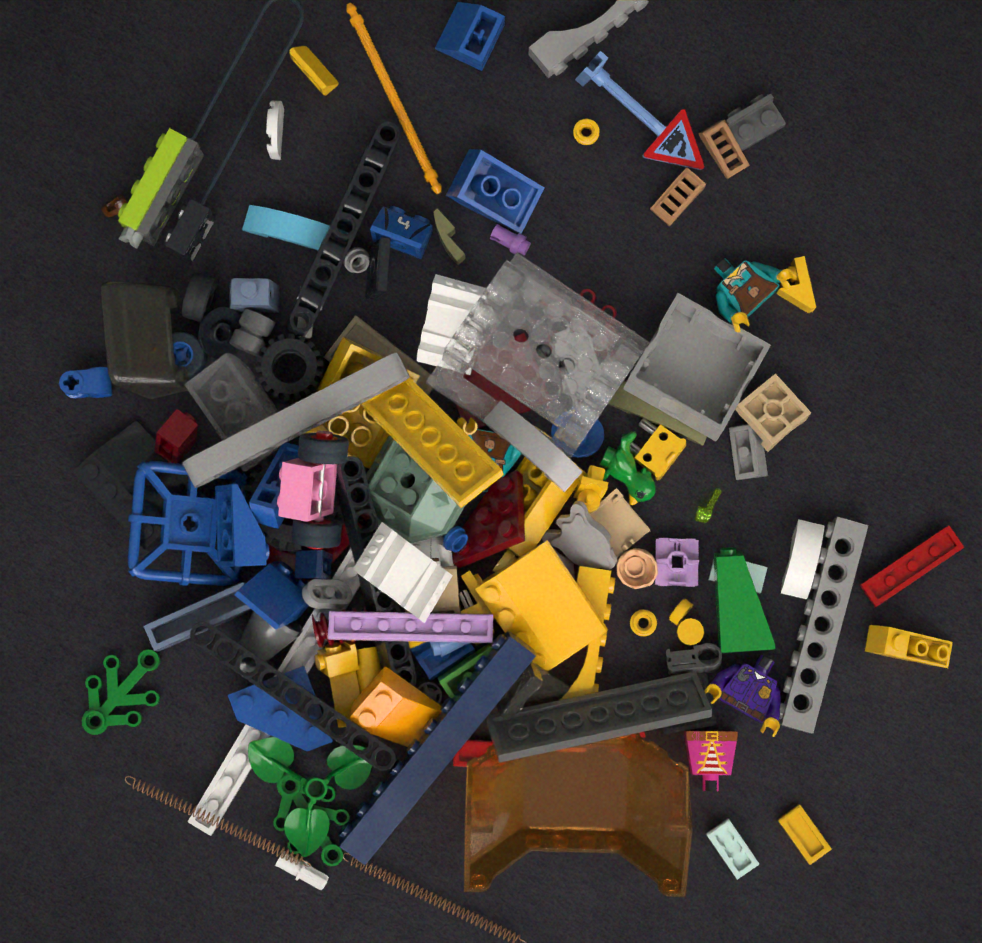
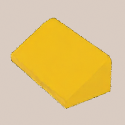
M307 46L293 47L289 50L293 62L323 95L326 96L338 86L339 83Z

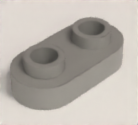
M313 579L303 587L302 597L313 608L342 609L351 602L352 591L341 580Z

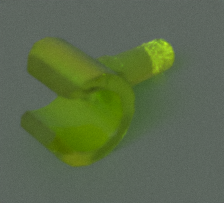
M716 488L707 504V508L698 506L695 516L696 521L707 523L710 520L714 505L722 493L720 489Z

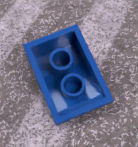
M469 149L446 196L464 207L516 233L522 234L545 187L486 152Z
M238 484L215 486L218 567L266 565V560L269 558V546L265 542V536Z
M275 561L268 564L234 594L276 630L298 620L309 606L302 597V589L308 581L295 578V575L292 573L293 569L282 561L280 563Z

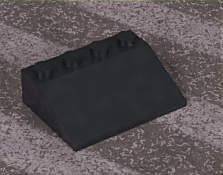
M137 421L93 452L72 471L129 534L131 522H128V516L132 513L134 478L138 470L137 466L142 461L145 463L148 461L168 462L154 451L156 441ZM154 472L172 495L187 496L188 475ZM145 478L142 516L162 517L164 499L149 480ZM197 487V497L208 498L202 492V490L199 487ZM141 524L140 545L144 550L150 552L160 543L162 525Z

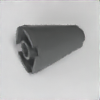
M253 611L238 643L267 662L298 638L303 629L296 620L276 630ZM246 657L241 661V669L244 672L251 673L255 670L256 662L253 658Z

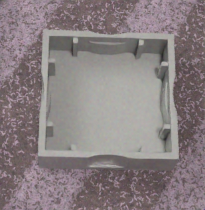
M677 293L623 389L710 439L717 441L771 345L740 328V332H735L733 325L724 322L710 310Z

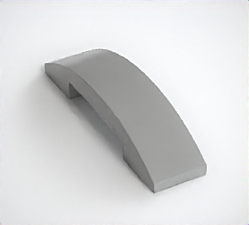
M501 400L483 420L488 427L502 439L507 440L563 492L582 473L557 446Z

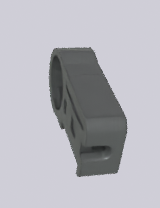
M705 643L693 646L692 650L670 652V649H667L666 662L668 674L676 676L695 671L696 673L715 672L720 668L722 662L720 648L712 643ZM707 651L713 652L718 656L711 660H699L698 658L700 654Z

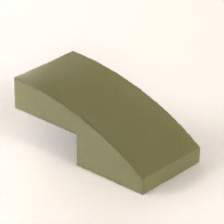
M437 208L434 211V220L439 238L450 258L458 266L465 260V253L451 239L455 234V227Z

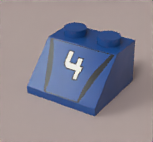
M390 206V208L382 207L370 229L372 240L376 242L381 237L391 238L390 248L422 259L433 232V227L429 224L430 221L419 215H415L414 218L404 214V210L395 206Z

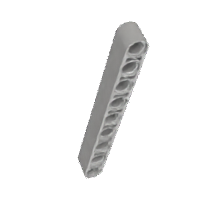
M398 353L390 354L188 458L182 464L194 488L200 487L399 385L410 376Z

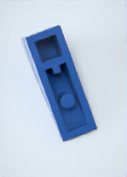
M287 442L281 445L250 499V508L257 523L279 529L285 517L278 516L279 507L277 505L281 487L279 472L282 462L298 458V445Z

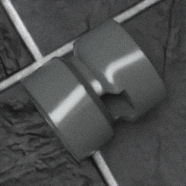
M244 309L239 320L241 328L235 329L229 343L246 353L258 357L261 356L262 352L260 350L262 347L266 346L264 338L270 337L276 323L257 312Z

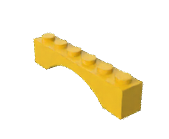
M579 566L576 583L602 621L609 620L611 604L606 603L608 593L613 594L615 578L611 577V571ZM607 632L588 644L584 665L577 679L558 700L598 692L599 684H595L594 680L595 674L601 673L603 657H598L600 646L605 647Z

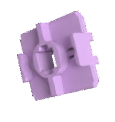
M656 539L655 560L657 562L658 575L655 578V585L698 586L699 540ZM672 556L682 557L681 568H672Z

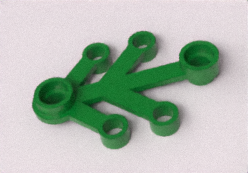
M149 649L142 651L137 659L138 666L119 687L118 669L121 661L116 655L105 657L103 665L107 674L108 699L101 707L99 690L103 686L101 677L91 675L86 679L85 685L89 695V710L82 717V726L87 733L98 735L103 733L108 726L128 725L130 727H137L142 723L143 718L138 711H130L126 715H109L116 706L146 704L153 707L159 704L160 695L154 690L147 691L145 694L127 695L147 671H153L159 667L160 656L156 651ZM149 655L153 656L155 660L151 666H148L145 662L146 657ZM110 658H114L117 662L114 668L108 666ZM96 678L99 682L96 688L90 686V680ZM151 693L156 695V701L153 704L147 701V697ZM133 713L138 716L136 724H132L129 721V717ZM94 716L100 718V724L96 727L91 723Z
M284 773L282 779L277 782V790L282 799L278 816L275 817L273 825L278 831H284V828L278 827L277 820L279 818L286 819L292 800L297 808L307 810L308 805L303 796V783L287 773ZM288 780H293L296 784L295 789L292 791L286 788ZM327 786V789L332 791L333 796L330 799L323 797L321 800L331 802L336 797V791L332 786ZM316 805L312 806V810H324L329 820L335 821L338 825H344L350 820V813L346 809L333 810ZM339 812H344L347 815L345 822L337 820ZM327 835L321 844L323 849L321 857L326 865L336 866L343 860L344 852L339 845L333 844ZM288 842L287 848L292 853L294 850L291 848V843ZM332 849L338 852V857L335 860L328 857V852Z

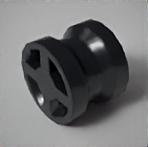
M423 683L417 688L436 703H441L442 691L435 683Z

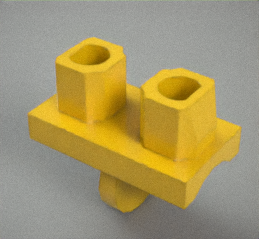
M592 465L589 466L588 472L582 476L573 497L577 498V501L585 503L588 513L595 512L598 509L609 483L603 481L605 469Z

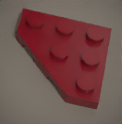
M518 470L500 477L490 486L488 492L483 496L462 527L468 536V541L460 551L453 552V564L458 568L525 541L523 474Z

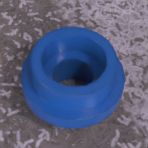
M461 526L452 528L443 536V547L448 551H460L468 541L465 530Z

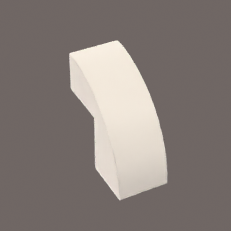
M798 519L792 536L789 562L782 579V594L803 599L808 598L820 555L824 525Z

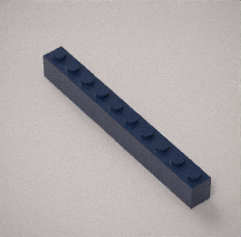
M509 630L504 635L500 634L491 645L493 649L487 657L485 655L480 657L474 666L476 669L470 677L466 676L462 679L457 687L459 691L456 695L445 700L440 708L442 712L436 719L431 718L423 729L425 733L419 740L414 739L406 749L408 754L402 761L397 760L389 770L390 776L386 781L383 782L381 780L372 791L373 797L368 803L364 801L356 810L355 815L357 816L351 824L349 822L345 823L339 831V847L362 864L366 865L536 657L534 649Z

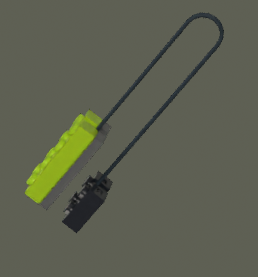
M267 0L263 5L191 137L187 138L169 128L167 133H163L158 139L156 145L158 149L154 157L150 156L146 161L143 177L141 180H136L131 189V194L133 195L128 204L124 203L119 210L118 217L120 218L118 222L124 228L119 240L125 243L130 242V245L136 249L142 240L155 246L204 157L200 146L194 140L266 9L277 0ZM297 0L288 1L293 2L299 10L300 18L298 24L201 201L198 203L190 199L188 205L184 204L178 213L177 218H179L177 225L175 228L171 227L166 234L165 241L167 243L165 246L171 255L189 265H192L216 221L215 217L211 215V210L205 207L204 203L302 27L304 12Z

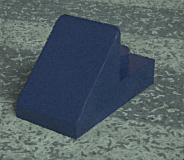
M323 550L297 551L295 578L331 580L333 555Z

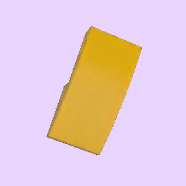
M356 670L329 677L335 710L348 719L353 702L360 695ZM337 719L338 728L346 727L343 720Z

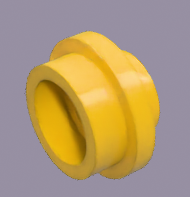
M591 119L578 121L573 129L574 138L582 145L593 144L599 137L597 123ZM583 129H589L591 131V135L587 137L583 136L581 131Z
M638 610L630 619V627L638 636L652 634L657 626L655 615L648 610ZM639 619H647L648 626L641 628L638 625Z

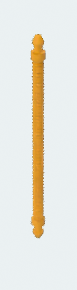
M348 3L347 13L351 16L350 22L357 31L365 51H367L368 57L385 89L386 95H388L389 101H391L390 103L395 110L396 116H398L397 118L416 154L417 160L421 163L420 166H422L421 168L425 172L426 182H430L432 191L439 194L442 192V186L437 180L438 174L436 170L432 169L433 167L428 160L427 154H425L426 152L407 116L406 110H404L403 104H401L402 102L398 98L396 89H394L395 87L366 30L362 15H358L355 5Z

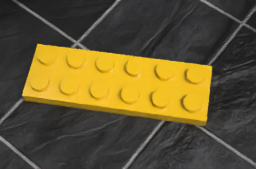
M410 377L399 385L361 404L367 413L460 508L504 475L502 469Z

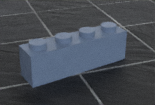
M242 582L145 625L144 629L153 650L159 652L191 638L190 631L198 622H207L216 627L252 611L251 608L234 595L246 583ZM206 626L199 627L196 635L209 630V628Z

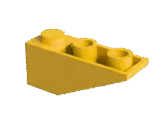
M869 625L865 652L948 668L953 642L892 627Z

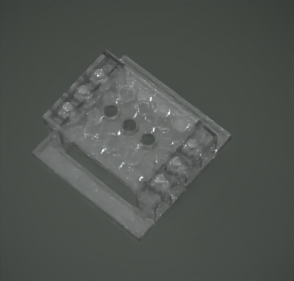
M516 253L510 262L508 260L504 262L444 349L442 360L430 375L426 384L483 422L499 401L464 378L468 369H473L557 426L558 429L553 437H550L536 426L534 427L571 459L650 342L519 253ZM517 329H524L528 333L529 338L525 342H518L514 339L513 332ZM541 344L549 346L551 355L547 358L538 356L536 347ZM562 360L571 361L574 365V370L571 373H563L559 368V362Z

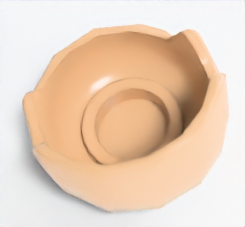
M633 548L621 554L616 564L617 576L621 582L633 589L652 585L658 575L656 560L651 553L644 549Z

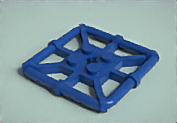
M142 461L137 466L138 470L134 478L132 513L128 516V522H131L128 572L131 576L144 580L179 582V585L187 586L189 583L228 586L239 582L242 566L219 567L224 575L190 573L192 551L207 553L218 566V554L215 549L217 530L215 496L212 499L197 497V488H194L189 476L187 496L172 495L154 472L188 475L183 464L148 461L145 463ZM232 470L218 477L219 479L232 480L229 484H238L244 498L246 497L244 488L246 484L248 485V477L244 472L240 473L239 471ZM145 478L149 480L164 499L162 517L142 516ZM187 516H190L191 521L195 522V527H191L190 532L183 526V521L187 520ZM141 524L162 525L160 544L142 560L138 561ZM166 549L182 550L180 572L145 569Z

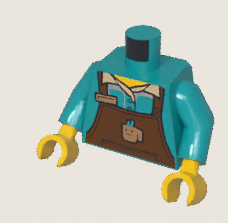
M724 258L714 268L724 279L716 288L719 314L729 323L733 324L735 332H740L739 324L745 323L749 326L748 317L776 292L780 286L778 283L781 282L783 288L790 289L791 286L786 280L790 278L796 280L794 272L791 269L780 270L766 264L754 261L748 262L746 260L735 269Z
M472 417L468 424L464 418L457 420V425L502 469L504 474L502 477H504L521 456V453L497 433L477 429V423Z

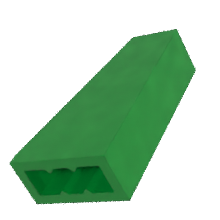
M734 547L721 548L720 552L713 553L718 647L721 653L775 649V643L744 555L741 551H736Z

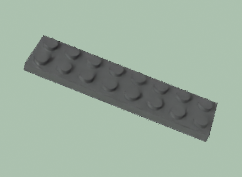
M695 671L488 715L486 717V724L500 763L712 717V708Z

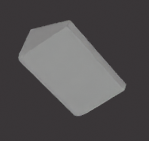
M749 424L730 427L729 433L736 480L768 476L765 451L761 445L763 440Z

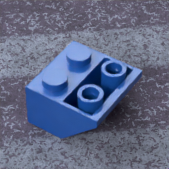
M457 2L435 49L482 71L505 26V16L482 5Z

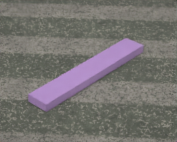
M329 611L328 639L492 643L493 614L430 613L424 623L412 613Z

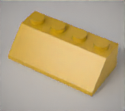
M524 457L516 470L523 474L525 541L507 548V550L509 549L515 555L521 557L534 549L586 472L577 466L582 473L563 492L538 467Z

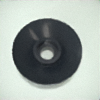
M229 307L214 308L204 316L200 323L198 331L199 343L203 351L211 358L218 360L228 359L240 350L229 343L235 329L241 328L239 324L241 316L234 309Z

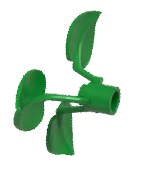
M268 737L251 741L248 745L249 763L254 773L260 779L268 783H277L282 779L285 772L303 783V792L310 798L307 810L304 808L293 809L284 821V832L289 842L298 850L301 856L307 857L321 846L329 831L330 822L327 813L322 809L312 810L316 800H320L326 795L329 780L334 776L335 782L339 787L349 790L356 789L367 780L372 765L342 745L333 749L327 757V765L332 772L328 773L323 780L315 776L305 779L287 768L294 760V752L289 743L276 737ZM353 745L358 750L365 749V747Z

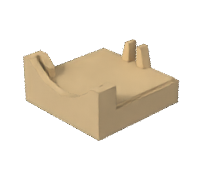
M776 374L742 400L735 409L763 440L761 445L767 452L793 429L804 423L811 414L808 408Z
M617 488L600 502L595 512L589 513L596 522L600 523L611 536L609 542L617 558L650 531L649 527L627 503Z

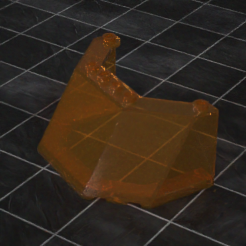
M640 732L500 763L492 744L487 748V752L479 758L475 756L467 762L464 892H484L488 890L492 884V879L530 851L618 853L655 881L658 890L662 894L669 897H686L693 831L688 767L680 761L678 763L668 757V752L653 741L647 742L639 736Z

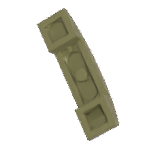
M616 379L610 393L612 398L606 404L626 413L635 414L657 425L661 424L666 429L678 433L679 436L701 446L704 445L707 436L625 391L623 388L626 382Z

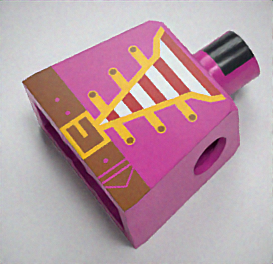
M684 731L690 773L692 775H702V791H719V775H731L738 732Z

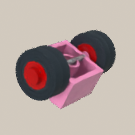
M330 431L302 434L299 438L298 458L282 462L279 472L281 487L277 499L279 507L278 516L294 519L292 542L295 544L320 550L337 547L341 543L342 522L325 516L333 514L337 464L345 463L348 459L349 440L346 437L335 435Z

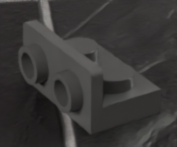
M761 94L750 101L751 105L744 110L739 107L727 115L726 123L742 151L786 125V122L773 103L774 97L772 94L766 97Z

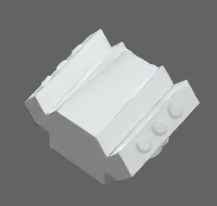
M435 275L428 302L426 320L422 329L421 342L418 347V362L471 375L486 315L488 288Z
M381 522L353 568L355 572L424 623L453 576L383 522Z

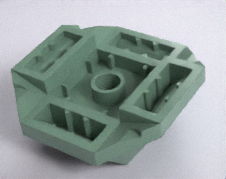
M391 436L387 437L366 475L378 525L380 526L381 522H383L409 543L446 535L455 525L465 505L460 508ZM415 477L413 486L409 488V481Z

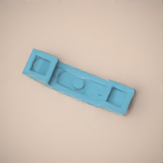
M249 205L242 230L266 238L268 236L318 251L329 225L287 212ZM338 229L342 234H348V232Z

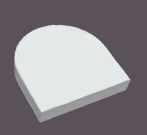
M272 100L270 102L272 109H268L266 134L271 138V144H267V151L271 159L281 160L284 107L282 101Z

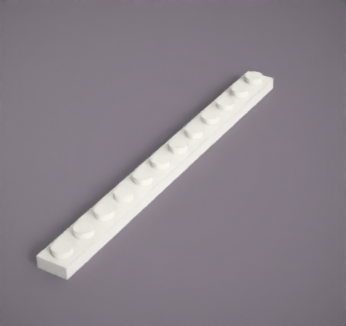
M350 548L332 580L345 582L352 591L353 599L360 587L357 572L353 570L355 562ZM349 604L342 609L315 608L312 614L316 621H319L320 613H324L326 619L329 620V611H341L343 609L346 611ZM312 614L303 627V632L296 639L279 667L278 671L281 673L305 666L308 674L315 663L314 656L317 655V650L323 649L327 643V639H325L323 647L320 648L314 635ZM244 726L198 803L194 813L195 817H193L192 813L188 823L210 836L214 833L216 823L212 826L211 820L207 824V819L202 822V817L198 820V814L196 815V813L201 808L200 817L204 810H206L205 819L208 813L211 812L208 822L215 814L213 824L220 816L219 824L252 769L248 759L249 743L254 740L271 737V735L251 726Z

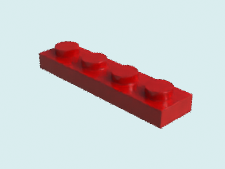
M948 525L860 584V587L873 606L877 607L963 549L964 546Z

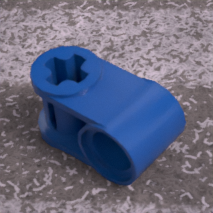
M107 367L67 371L62 374L59 380L62 391L66 396L73 399L103 398L113 395L111 369ZM75 379L78 384L74 386V390H71L67 385H70L72 380Z

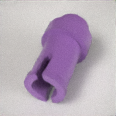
M499 224L494 227L490 237L491 240L509 248V251L515 255L519 253L525 255L531 244L526 240V236L520 233L515 234Z

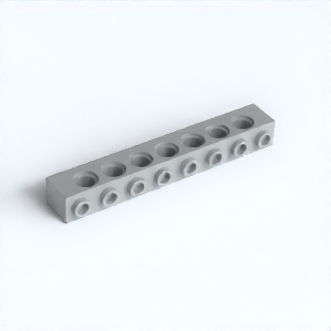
M840 517L834 518L833 522H828L824 537H827L828 541L826 548L822 547L820 550L818 563H821L819 574L815 573L811 589H814L812 600L807 599L804 614L808 616L805 625H800L797 640L801 642L798 651L794 650L790 661V666L794 667L791 677L787 676L783 687V692L787 694L785 702L780 704L779 724L806 733H814L868 525ZM837 540L846 542L848 550L845 554H840L836 551L835 543ZM832 565L837 566L841 571V576L838 580H833L828 575V569ZM824 591H829L834 596V602L831 606L824 605L821 600ZM817 617H822L827 622V628L824 632H819L814 626ZM810 643H816L820 647V654L817 658H812L807 652ZM805 668L810 669L814 676L809 684H805L800 678V674ZM799 694L803 695L807 701L806 707L802 710L796 709L793 704L794 698Z

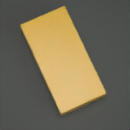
M800 804L778 819L780 825L809 865L832 850Z

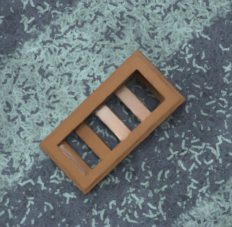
M720 120L698 133L726 179L750 166L725 120ZM720 131L722 135L713 140L711 135ZM726 140L728 144L717 149L716 145ZM732 149L734 153L723 159L721 154ZM735 158L739 160L738 163L730 168L726 165Z
M686 167L650 210L670 227L704 190L706 184ZM685 179L695 187L694 191L683 182ZM677 187L688 195L687 199L676 191ZM670 195L674 197L681 206H676L668 197ZM663 203L674 212L672 216L661 207Z

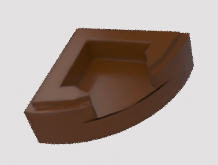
M120 194L102 206L101 210L106 217H112L119 213L124 203L128 204V202Z

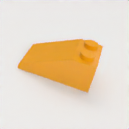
M385 666L353 702L349 719L372 735L408 747L414 739L419 740L425 733L423 729L431 718L436 719L442 711L440 710L441 705Z

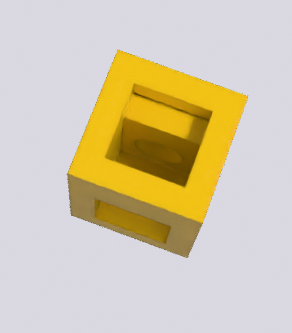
M345 640V644L335 642L333 646L327 644L324 649L317 650V655L314 656L317 669L328 677L359 669L356 646L350 640Z

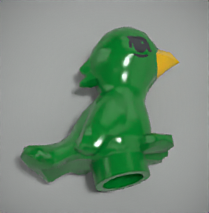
M635 431L624 433L617 449L608 446L600 462V466L606 468L603 480H606L611 475L627 486L629 505L649 501L656 492L651 472L646 471L645 467L641 472L636 469L635 459L630 451L631 443L637 436Z

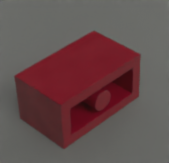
M176 409L157 431L154 451L170 463H179L195 445L198 430L195 418L187 412L182 413Z

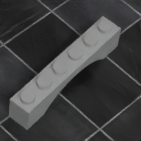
M617 0L604 15L589 24L565 31H549L529 47V56L548 78L553 74L558 76L568 67L567 63L573 58L576 60L580 59L587 53L588 46L593 42L598 44L603 41L609 34L607 31L614 26L618 28L628 20V15L634 10L639 12L649 1Z

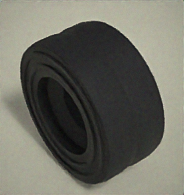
M201 272L193 274L187 286L182 304L183 317L201 322L204 316L212 309L218 285L216 277Z

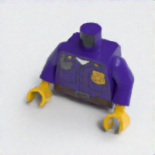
M760 655L754 667L746 663L741 665L733 664L718 672L710 685L704 690L705 694L708 692L713 696L711 704L719 699L757 722L763 723L760 729L761 733H764L766 727H770L773 730L772 737H775L780 728L778 721L780 717L781 695L777 687V681L767 676L775 663L771 659Z

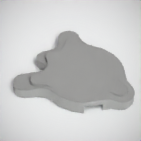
M582 501L574 502L571 506L570 514L559 516L556 524L561 530L548 529L542 537L543 542L548 540L551 546L559 548L576 565L612 569L617 563V557L609 542L611 538L609 532L590 516L585 503Z

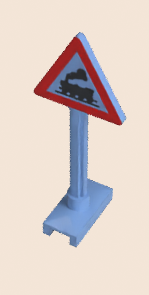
M600 51L589 63V66L575 79L582 86L590 80H593L599 87L603 86L657 135L655 141L643 153V158L698 170L704 169L686 111L682 109L667 127L662 125L610 78V74L602 68L608 60L604 53Z

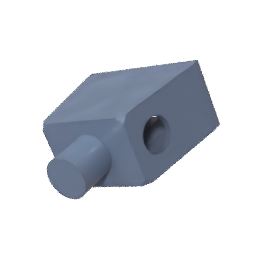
M233 278L229 285V308L237 312H244V309H249L254 312L279 313L280 286L270 279Z

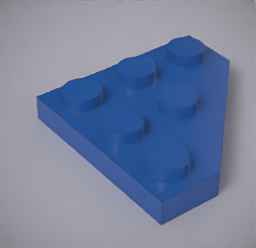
M305 666L283 673L315 695ZM278 676L263 681L264 685L267 688H275L278 685ZM255 685L228 695L236 719L239 722L307 752L333 742L330 736ZM290 688L287 690L285 698L289 703L296 704L301 699V693L296 688ZM312 704L308 708V715L312 719H319L323 716L319 704Z

